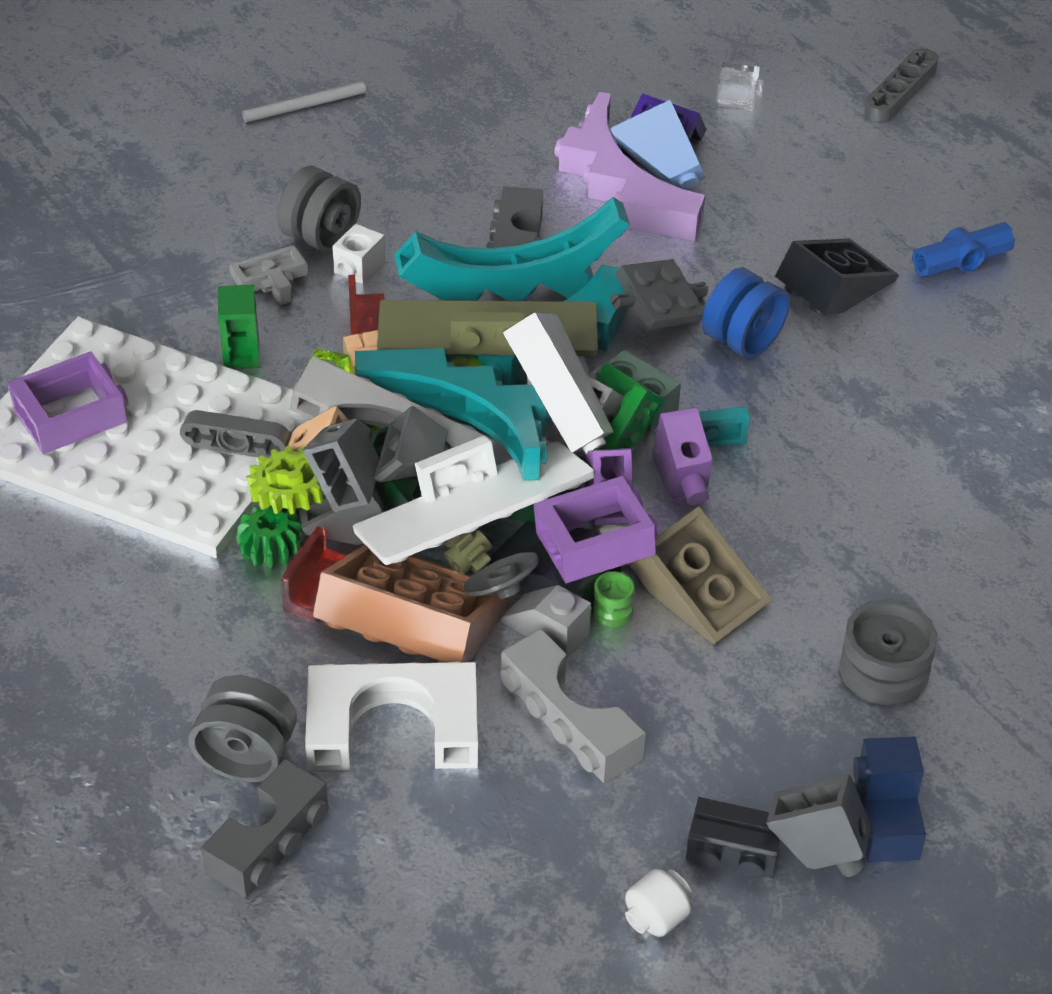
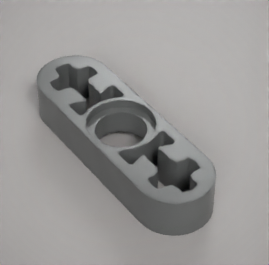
M201 410L189 412L180 428L181 438L190 446L251 457L265 456L269 458L271 457L272 449L278 452L285 450L291 438L289 430L276 422ZM227 431L238 432L244 439L233 438Z

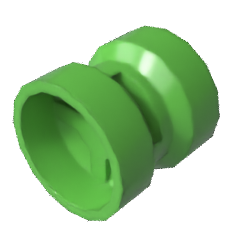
M614 571L606 572L596 579L593 615L599 624L609 628H618L626 625L631 620L635 587L629 576Z

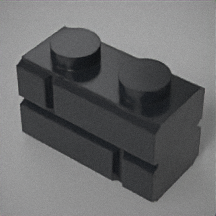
M698 797L688 836L686 859L695 861L698 866L705 869L723 867L736 870L742 876L750 879H758L762 876L773 878L781 840L766 824L769 812Z

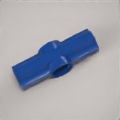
M1006 222L970 233L965 228L959 227L947 233L941 242L913 250L912 261L915 266V272L921 278L955 267H959L964 272H971L978 268L985 258L1013 250L1015 239L1012 234V228Z

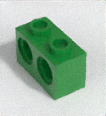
M254 284L218 286V321L223 366L230 369L259 368V332Z

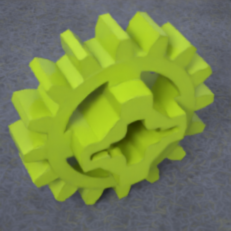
M286 446L285 450L279 452L272 449L271 457L259 456V465H250V475H247L248 489L252 501H259L262 510L273 506L275 514H278L283 508H288L289 513L294 514L297 508L302 507L306 511L310 510L309 503L312 501L320 504L323 502L322 494L324 492L302 451L305 446L300 447L298 451H292L291 446Z

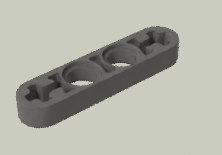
M926 48L912 51L867 97L865 116L874 122H887L891 120L936 73L939 59L938 54Z

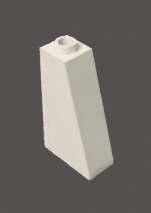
M533 313L503 332L571 453L584 450L587 455V451L598 450L606 444L604 437L613 433V430L557 314Z

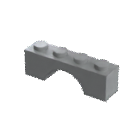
M542 629L504 649L501 653L500 678L504 686L510 692L515 691L526 703L529 712L535 718H541L547 724L555 739L562 745L566 744L577 755L580 764L586 771L593 772L603 783H606L644 759L646 733L619 706L603 709L589 708L572 701L563 693L560 687L565 681L566 653Z

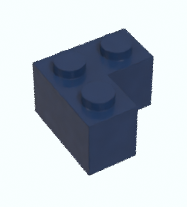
M916 736L863 739L860 757H854L853 772L855 778L854 785L871 823V833L866 850L867 861L920 860L926 837L918 801L924 769Z

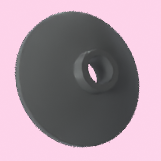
M523 552L500 559L472 575L465 582L464 591L469 596H486L497 593L500 599L510 597L520 591L519 583L535 569L539 563V558L534 552Z

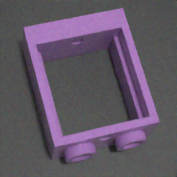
M92 351L8 382L13 410L42 454L127 422L124 407L128 406L129 402L122 385L114 384L107 364H100ZM90 387L99 397V400L49 418L42 408V405Z
M623 476L534 503L536 533L565 583L656 555L655 537L659 536L657 521L652 513H646L637 489L632 490ZM618 511H622L630 524L629 526L576 543L566 529L567 527Z

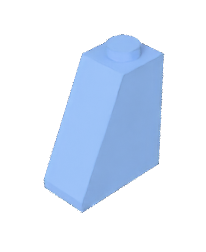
M671 100L610 128L619 147L660 180L686 190L693 188L700 180L706 178Z

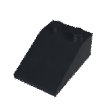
M850 238L792 241L774 277L785 284L784 288L786 291L809 302L811 310L826 316L828 314L844 313L896 281L899 274Z
M527 521L490 556L492 560L488 564L490 565L514 554L534 552L539 558V563L519 583L521 589L517 594L523 596L528 592L559 585L590 602L591 609L595 600L594 585L596 579L606 572H621V566L565 583L536 533L535 522ZM584 528L568 531L575 543L600 535L591 529Z

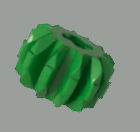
M253 506L251 514L241 515L240 525L237 526L236 540L243 559H251L255 567L262 563H267L270 569L274 563L280 562L287 566L289 557H298L300 546L304 540L303 530L296 512L290 514L286 508H283L278 514H275L272 506L264 510Z

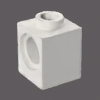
M355 224L333 245L334 273L364 284L386 262L385 235Z

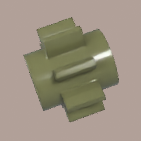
M478 529L470 533L460 534L444 542L449 547L443 553L444 558L461 575L466 574L469 570L475 574L486 567L492 560L486 554L492 549V545Z

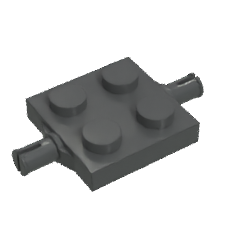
M674 259L621 265L615 273L623 287L624 293L611 295L610 303L613 305L612 307L614 309L621 307L632 308L641 317L648 330L699 323L702 320L704 308L697 297H705L708 294V286H705V282L688 283Z

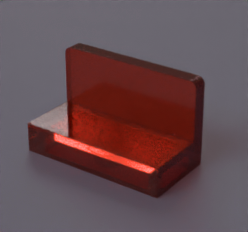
M355 274L348 275L351 335L378 330L380 301L385 300L384 293L356 294Z
M316 526L281 577L283 610L318 623L321 619L313 617L321 572L347 556L326 549L324 528Z

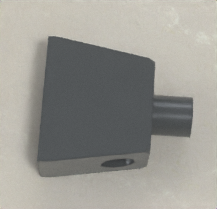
M352 419L323 428L302 450L334 513L369 504L376 484L374 475L379 457L370 440V429L362 424L359 419Z
M849 774L775 792L766 824L807 868L814 870L836 865L845 877L854 876L864 868L865 860L863 857L866 855L871 833V823Z

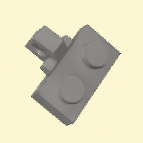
M294 245L229 264L231 276L237 285L254 284L255 291L261 289L264 293L272 291L274 299L280 306L293 302L291 297L292 284H294L293 279L308 274L307 262Z

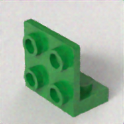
M606 363L595 380L624 397L620 404L621 409L613 422L610 423L613 433L604 437L606 444L598 450L631 448L632 455L665 399Z

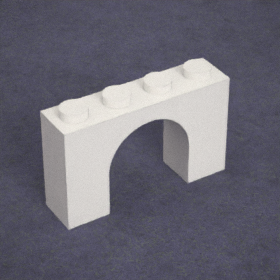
M476 662L308 665L305 735L307 771L350 770L351 732L355 722L369 709L388 703L410 705L422 711L430 719L435 731V769L478 768Z

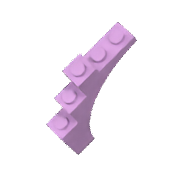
M598 92L594 103H589L587 106L585 122H580L578 128L568 126L564 137L558 138L556 142L555 157L559 158V171L584 176L583 183L588 184L587 198L607 202L614 197L623 202L630 222L628 228L695 242L703 223L705 195L681 189L659 180L639 168L625 156L613 140L608 127L611 94Z

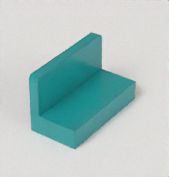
M747 407L699 411L709 447L747 443L750 420Z

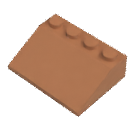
M363 545L321 572L313 617L326 621V624L331 628L339 630L350 629L361 633L369 641L387 642L399 646V649L407 654H422L436 659L437 663L468 662L477 654L510 597L500 599L497 593L486 596H469L465 593L463 587L473 574L466 573L461 575L451 567L415 555L408 556L402 562L385 565L366 545Z

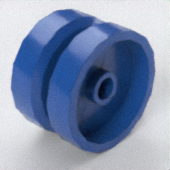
M744 267L736 268L724 276L710 295L702 316L703 332L723 345L728 344L730 350L748 360L757 358L771 346L782 330L789 313V294L769 281L764 282L762 277Z

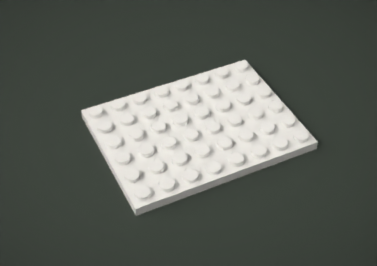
M77 317L23 376L92 351L100 364H107L114 384L122 385L129 402L128 406L124 407L127 422L42 454L13 410L10 391H8L0 400V478L217 558L236 534L237 526L240 525L241 515L251 514L253 506L257 507L259 501H252L247 483V475H250L249 467L250 465H259L258 457L190 446L180 436V428L186 415L191 411L201 410L276 422L286 427L291 435L298 426L310 419L289 410L293 393L292 389ZM90 387L42 405V408L48 417L52 418L99 400V397ZM227 431L233 438L244 439L238 432Z

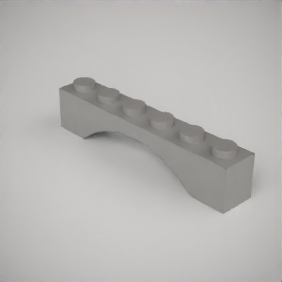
M312 356L293 389L289 410L311 420L330 408L337 406L348 420L359 419L364 424L387 427L408 408L414 406L448 430L444 445L446 450L483 436L469 425H461L434 409H426L409 401L400 393H392L375 385L365 377L355 376L340 369L331 361H323ZM487 437L492 443L496 466L513 459L501 444Z

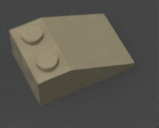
M699 506L660 533L658 537H655L656 555L628 563V566L652 596L713 645L772 601L768 593Z

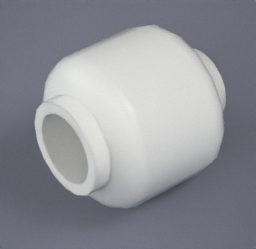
M655 868L645 874L626 891L625 902L628 911L625 912L626 919L640 934H644L647 931L657 937L665 936L691 913L690 899L693 896L692 891L684 878L674 870L670 869L666 872L665 870Z

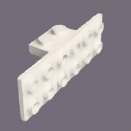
M483 435L415 463L422 497L354 524V533L385 565L399 563L406 560L410 555L427 548L440 546L448 539L463 533L473 532L479 526L498 518L509 517L515 511L547 500L548 497L578 488L582 483L595 478L594 469L574 453H571L563 444L556 441L546 445L547 461L546 464L540 465L539 480L523 481L514 459L496 466L492 443Z

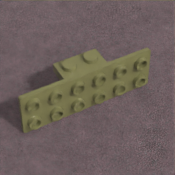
M381 300L377 350L444 348L445 354L516 355L503 332L533 313L557 314L577 356H595L598 351L596 303Z

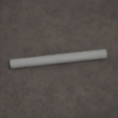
M360 81L242 111L245 123L365 94L366 87L364 82Z

